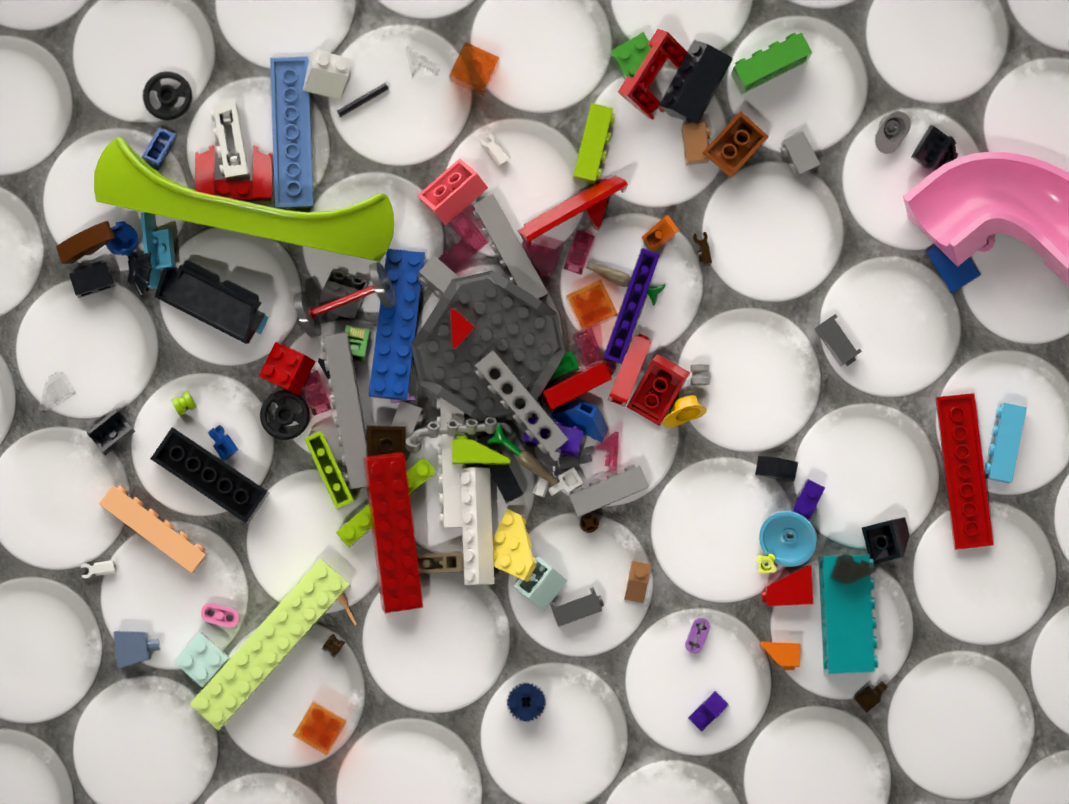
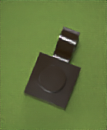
M703 232V240H698L697 235L694 234L693 241L700 246L697 256L699 262H702L703 267L710 266L712 260L707 243L708 235L706 232Z
M881 681L873 689L869 686L865 687L854 699L867 713L881 701L878 695L888 687Z

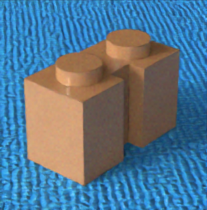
M701 122L698 125L694 123L682 124L681 131L685 165L708 163L709 159L702 152L708 147L707 139H710L709 127L705 126V122Z

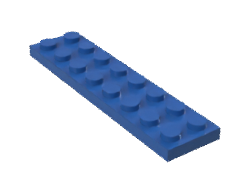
M388 249L386 253L384 269L391 280L397 303L395 307L386 309L380 301L369 397L403 401L408 399L413 358L410 344L415 339L421 283L416 275L424 267V252Z

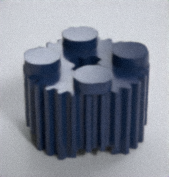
M529 683L519 684V686H515V689L512 688L513 691H510V695H508L507 705L508 709L511 710L510 713H513L512 716H516L515 719L519 718V721L529 722L530 720L533 721V718L537 719V716H541L540 713H543L542 709H545L546 699L544 698L545 695H542L543 691H540V688L537 689L536 685L533 686V684ZM523 697L531 698L530 707H522L521 704L523 702L521 699Z

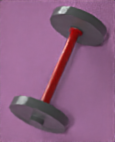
M380 262L370 264L369 270L373 283L372 286L315 308L305 292L294 295V305L303 329L311 339L321 336L322 333L318 315L375 292L386 309L396 306L394 288Z

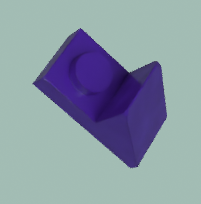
M714 691L688 719L702 732L729 704Z

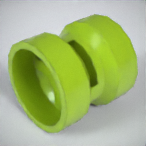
M189 391L184 392L179 398L171 399L179 416L184 415L188 409L193 410L197 408Z

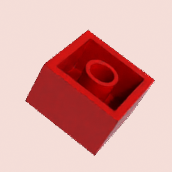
M275 342L259 377L270 384L299 396L316 361L303 353Z

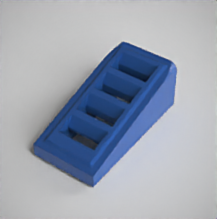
M159 127L149 143L142 158L155 170L159 171L176 138V134ZM163 136L169 140L167 142L165 140L160 139L159 137ZM156 143H159V144H161V145H163V146H165V147L162 148V147L156 145ZM153 149H154V150L160 152L161 154L159 155V154H157V153H155V152H152V151H153Z

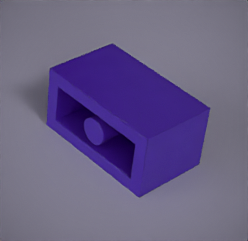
M807 479L791 511L804 516L809 521L825 487Z

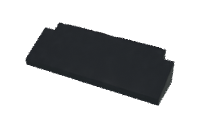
M190 260L180 265L179 269L167 268L162 271L155 298L245 344L250 343L265 316V313L258 310L262 302L259 301L257 294L230 280H225L223 283L220 282L218 274Z

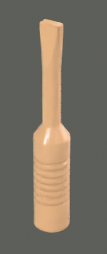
M343 593L338 600L344 606L354 626H356L357 623Z

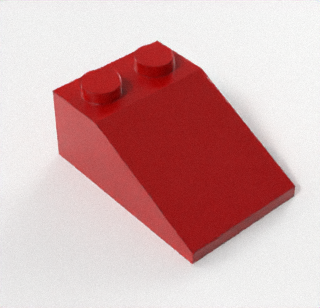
M657 354L652 359L627 408L660 426L684 386L690 372Z

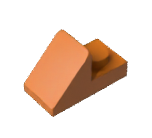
M667 215L641 238L649 249L654 252L674 238L679 229L669 215Z

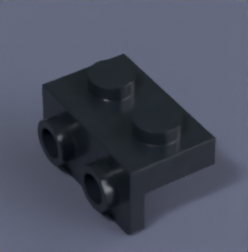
M115 409L108 413L99 423L93 425L87 431V435L106 456L131 436L135 430L125 417Z

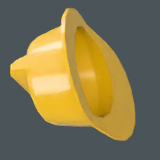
M695 395L681 397L673 403L672 413L664 418L662 424L668 428L676 427L690 420L700 418L706 413L707 409L699 404Z

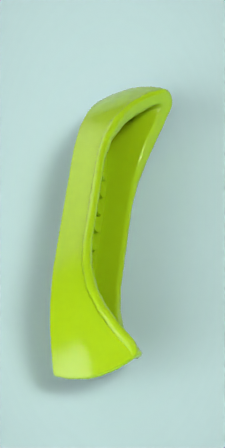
M120 137L114 138L104 149L94 172L96 202L380 262L387 253L394 235V212L390 199L386 194L378 193L349 207L321 212L288 211L197 192L163 176L138 155L125 139Z

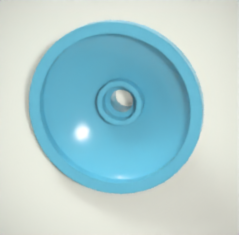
M781 511L772 514L765 520L760 529L759 541L766 556L769 554L775 556L774 562L776 564L793 567L801 565L810 559L816 549L817 536L814 527L804 516L792 511ZM788 532H792L794 536H789Z

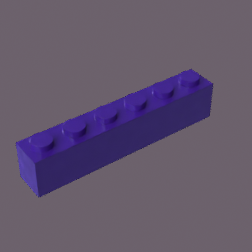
M643 248L640 249L603 355L604 358L622 364L660 254Z

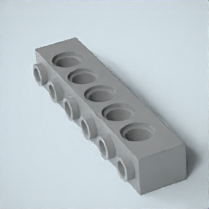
M491 351L474 366L476 368L474 371L481 380L485 378L489 383L488 389L494 395L497 393L501 397L500 403L504 408L512 410L514 420L519 425L523 423L527 428L525 430L526 434L531 439L535 438L539 442L537 446L543 454L548 453L551 455L568 440L494 351ZM492 369L498 370L500 378L497 380L491 379L489 372ZM504 384L512 386L513 391L511 394L506 395L502 392ZM516 399L524 400L525 407L519 410L515 407L514 402ZM532 413L537 416L538 421L536 424L528 423L527 416ZM546 428L550 431L548 439L540 437L541 429Z

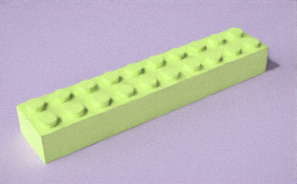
M320 559L191 701L190 705L217 730H221L338 598L350 587V584L325 561Z

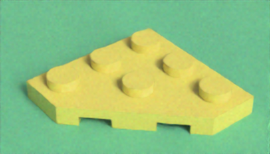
M507 509L493 536L494 567L528 582L537 564L531 551L532 544L525 526L527 524L524 516Z

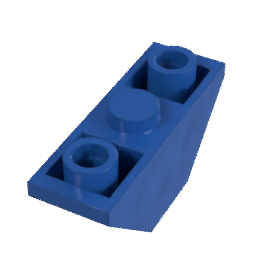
M582 399L568 401L556 407L550 416L569 427L576 426L581 428L585 435L601 443L609 430L599 408Z

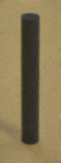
M384 83L337 110L339 117L346 115L389 90V87Z

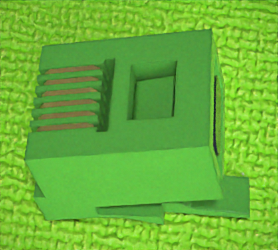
M346 325L345 332L349 333L353 360L365 362L370 329H359V327L354 328V326Z

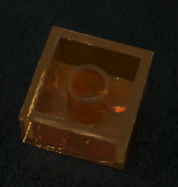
M465 42L449 74V80L484 96L500 63V57Z
M601 279L566 295V300L582 333L617 317L618 313Z
M313 701L293 736L328 755L348 721Z

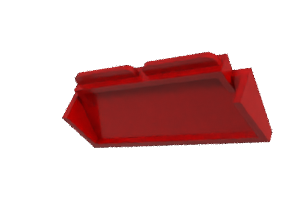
M617 175L609 179L604 178L525 223L524 227L518 230V233L525 245L529 247L535 238L619 190L622 193L625 192L628 184L626 180Z

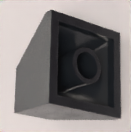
M905 517L862 527L868 555L870 554V559H873V564L904 556L910 537Z

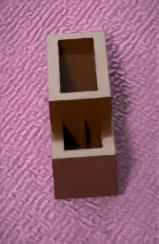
M104 221L85 229L57 245L56 249L61 263L73 264L85 255H92L113 240L114 235L109 221Z

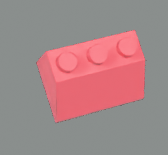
M459 159L417 196L436 218L446 226L477 197L481 196L488 187L477 172Z

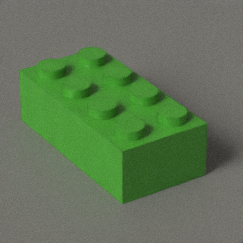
M802 32L797 35L792 33L785 38V41L781 43L776 41L768 46L769 49L762 51V49L752 54L751 58L747 60L742 58L735 62L731 76L741 95L809 60L812 51Z

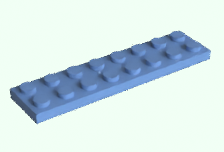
M308 56L270 58L276 209L314 207L310 92L303 91L309 62Z

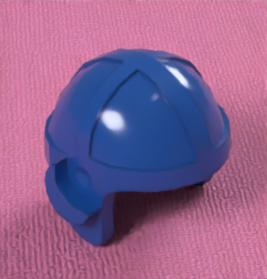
M125 221L116 222V226L111 227L114 239L107 243L106 247L115 255L130 256L137 248L138 234Z

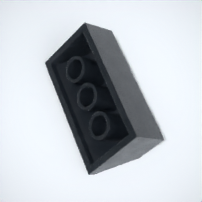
M693 40L659 106L672 117L698 125L733 58L707 43Z

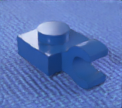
M218 425L215 429L212 428L208 434L215 441L213 447L221 459L226 461L239 449L228 434L224 436V428Z

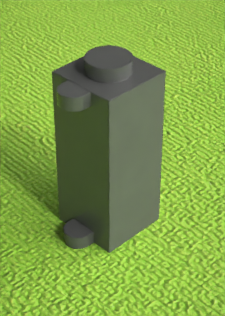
M835 314L818 325L815 331L840 367L844 364L849 366L856 361L855 356L862 351L861 349L856 351L835 321L838 318Z
M590 588V595L555 607L554 602L550 603L558 627L602 611L601 607L604 606L601 596L596 595L594 588Z

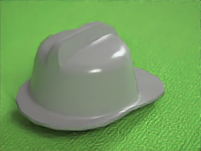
M895 111L881 119L879 129L875 135V144L880 152L891 154L899 148L911 127L910 118L906 113Z

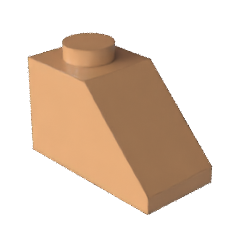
M631 561L624 600L644 602L651 564Z

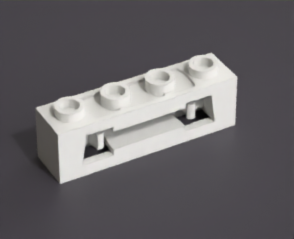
M230 100L212 104L213 110H210L211 119L216 122L217 127L213 128L215 140L219 139L220 145L217 147V153L223 162V165H220L221 175L225 176L226 180L250 177L236 101ZM231 114L233 115V121H234L233 123H232L231 117H230ZM222 117L224 118L225 125L232 124L236 153L238 157L240 156L241 165H239L237 156L230 157L226 131L221 121ZM228 158H230L232 166H229Z

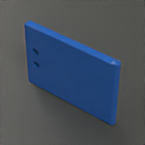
M936 245L926 251L951 294L981 276L970 257L957 267Z

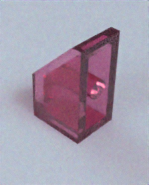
M463 211L448 223V228L473 255L488 243Z
M523 241L522 247L534 269L538 271L537 274L545 277L553 275L560 251L535 243H531L527 247Z

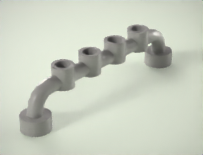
M493 417L486 418L483 424H478L475 419H468L466 425H459L457 421L450 420L445 427H439L437 422H430L428 428L418 429L411 437L406 439L405 448L409 452H418L421 449L420 437L422 436L436 438L439 435L447 434L453 437L458 433L474 435L480 431L491 434L496 431L498 424L502 425L505 437L512 443L515 442L516 433L508 424L496 422V419Z

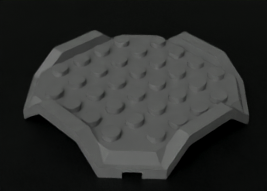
M494 271L452 279L422 329L410 344L419 384L481 424L485 423V419L488 417L495 418L496 422L514 419L512 417L514 413L510 408L506 410L500 403L501 397L497 393L494 395L488 389L489 383L485 378L481 380L474 372L476 368L474 366L491 351H494L535 401H537L565 354L557 312ZM450 309L458 311L475 327L457 348H452ZM492 369L489 372V376L491 379L497 380L500 378V372ZM504 384L502 386L504 394L509 395L512 393L513 388L511 385ZM516 399L514 405L517 409L521 410L525 407V402L522 399Z

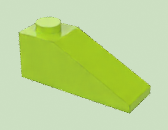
M456 436V439H452V464L510 465L509 458L472 439H468V436Z

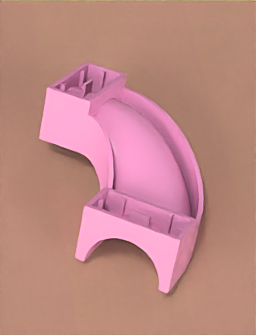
M983 152L970 154L944 164L903 196L907 217L957 267L987 243L986 237L998 233L1006 234L1022 241L1044 258V264L1069 287V173L1063 169L1036 158L1014 153Z

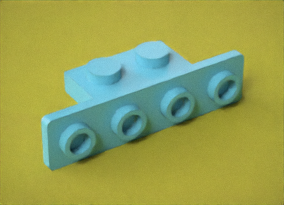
M142 212L141 226L144 254L151 253L150 263L152 266L149 276L150 285L147 287L157 289L161 277L160 270L176 267L172 229L156 231L155 214Z

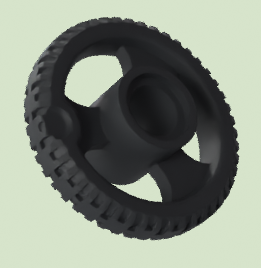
M168 71L160 72L152 76L145 84L143 102L148 112L160 120H174L183 116L189 109L192 102V90L187 80L180 74ZM174 79L180 83V86L174 89L171 85H161L160 80ZM150 91L157 92V98L161 103L160 108L157 110L151 105ZM166 92H171L172 97L164 100L163 95ZM178 97H185L181 108L171 113L169 107L177 103Z
M287 390L271 394L263 402L260 410V421L264 430L270 436L280 440H290L298 437L305 431L310 420L309 407L304 398ZM289 397L296 400L301 405L303 411L295 413L290 406L285 404L286 398ZM274 402L278 406L275 410V420L268 423L267 410L270 404ZM284 410L290 412V417L287 420L280 419V413ZM294 421L300 425L293 432H279L282 425L287 426Z

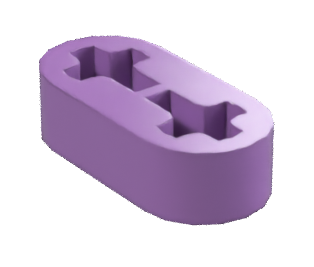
M699 618L693 622L685 642L688 652L698 653L703 648L710 630L708 620ZM703 621L706 630H702L700 635H698L696 624H700ZM695 636L699 637L697 640L699 648L691 650L689 642H693Z

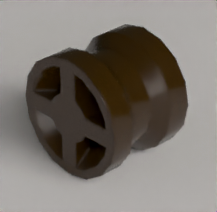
M592 513L583 515L580 520V528L586 533L595 532L599 526L598 517Z
M332 634L323 645L322 650L330 652L331 656L335 658L345 642L339 641L336 635Z

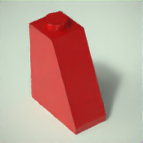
M812 565L805 566L764 587V591H761L762 603L765 602V607L814 604Z

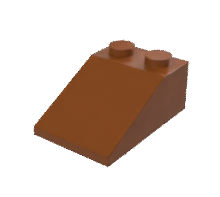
M740 111L702 153L729 178H732L767 141L769 136Z

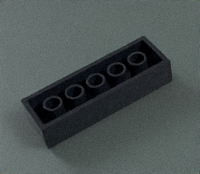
M173 427L150 458L246 524L251 522L270 494L267 490Z

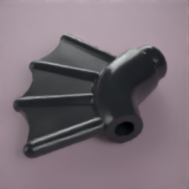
M133 252L131 253L132 255L128 256L129 275L127 282L133 284L140 297H143L146 287L150 285L149 276L152 270L150 263L151 253L148 252L138 257V254Z

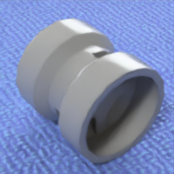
M690 365V371L692 372L691 385H710V379L708 378L710 365Z

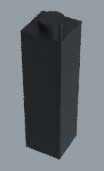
M484 432L477 436L476 442L503 455L498 443H487L490 438L494 437L493 433L488 434ZM486 464L490 468V473L506 504L523 496V492L509 465Z

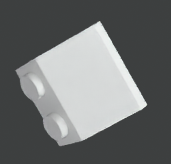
M315 49L309 57L303 91L340 100L348 79L352 59Z

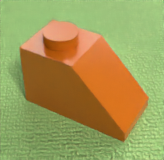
M760 642V647L778 666H783V670L795 671V667H800V643Z

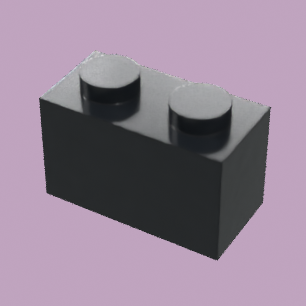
M94 262L91 264L92 267H79L69 274L75 295L78 298L115 287L109 265L106 262Z

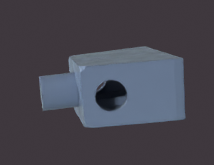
M113 631L117 668H125L150 660L151 651L160 650L159 639L148 640V633Z

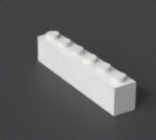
M490 468L460 469L464 585L494 584Z

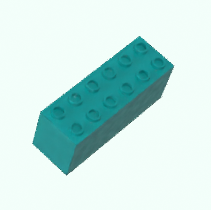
M870 554L819 557L824 674L875 672V668H878V657L874 656V648H877V637H873V629H876V618L872 616V609H875V598H872L871 590H874V578H871L870 571L873 570V559H870Z

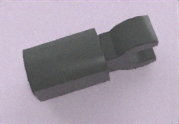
M591 454L582 455L580 458L573 456L558 458L560 470L579 467V464L592 462Z

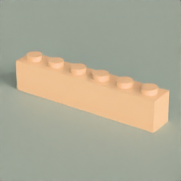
M113 485L99 504L194 574L207 557V554L204 553L206 549L198 543L193 545L189 542L190 537L184 532L177 533L173 530L175 526L169 521H161L158 518L159 514L150 508L148 511L142 507L144 503L137 497H134V499L130 498L127 495L129 491L120 485L117 488Z

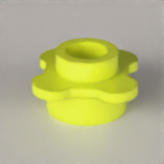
M773 554L768 556L759 555L756 558L760 574L774 573L777 570Z

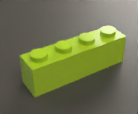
M591 103L574 170V180L595 184L596 179L600 180L602 169L599 168L600 161H605L607 151L603 149L605 143L609 144L611 132H608L609 125L614 124L616 114H612L613 108Z
M320 431L304 438L335 508L339 510L355 503L324 433Z

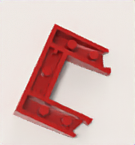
M657 29L649 41L648 45L651 47V50L634 77L627 76L618 90V93L652 120L654 119V116L651 114L656 109H659L660 112H664V110L659 106L660 101L648 90L665 62L678 70L687 53L668 32Z
M215 145L209 146V150L200 155L196 152L195 191L239 201H272V154L266 155L258 151L259 147L253 146V180H214Z

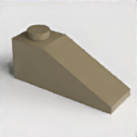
M463 552L417 555L419 574L464 572Z

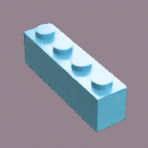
M1003 403L1000 407H997L995 415L998 418L997 426L994 425L992 430L994 441L993 444H990L988 455H991L990 462L986 463L984 471L987 474L986 479L1007 484L1012 483L1027 407Z

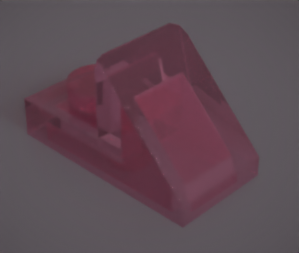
M460 241L448 252L446 250L438 259L455 272L472 258L473 254Z
M592 327L573 334V342L578 348L584 366L602 359Z
M617 431L612 433L594 449V451L609 452V455H605V466H608V471L617 470L619 436Z

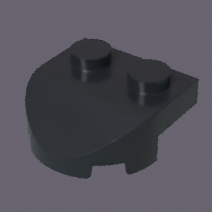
M930 125L911 158L924 168L935 171L944 164L957 159L956 141L952 136H947L934 125Z

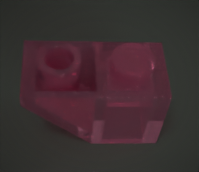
M576 231L563 269L582 275L595 236L589 235L586 232Z
M318 370L310 372L303 388L312 413L315 416L332 408Z

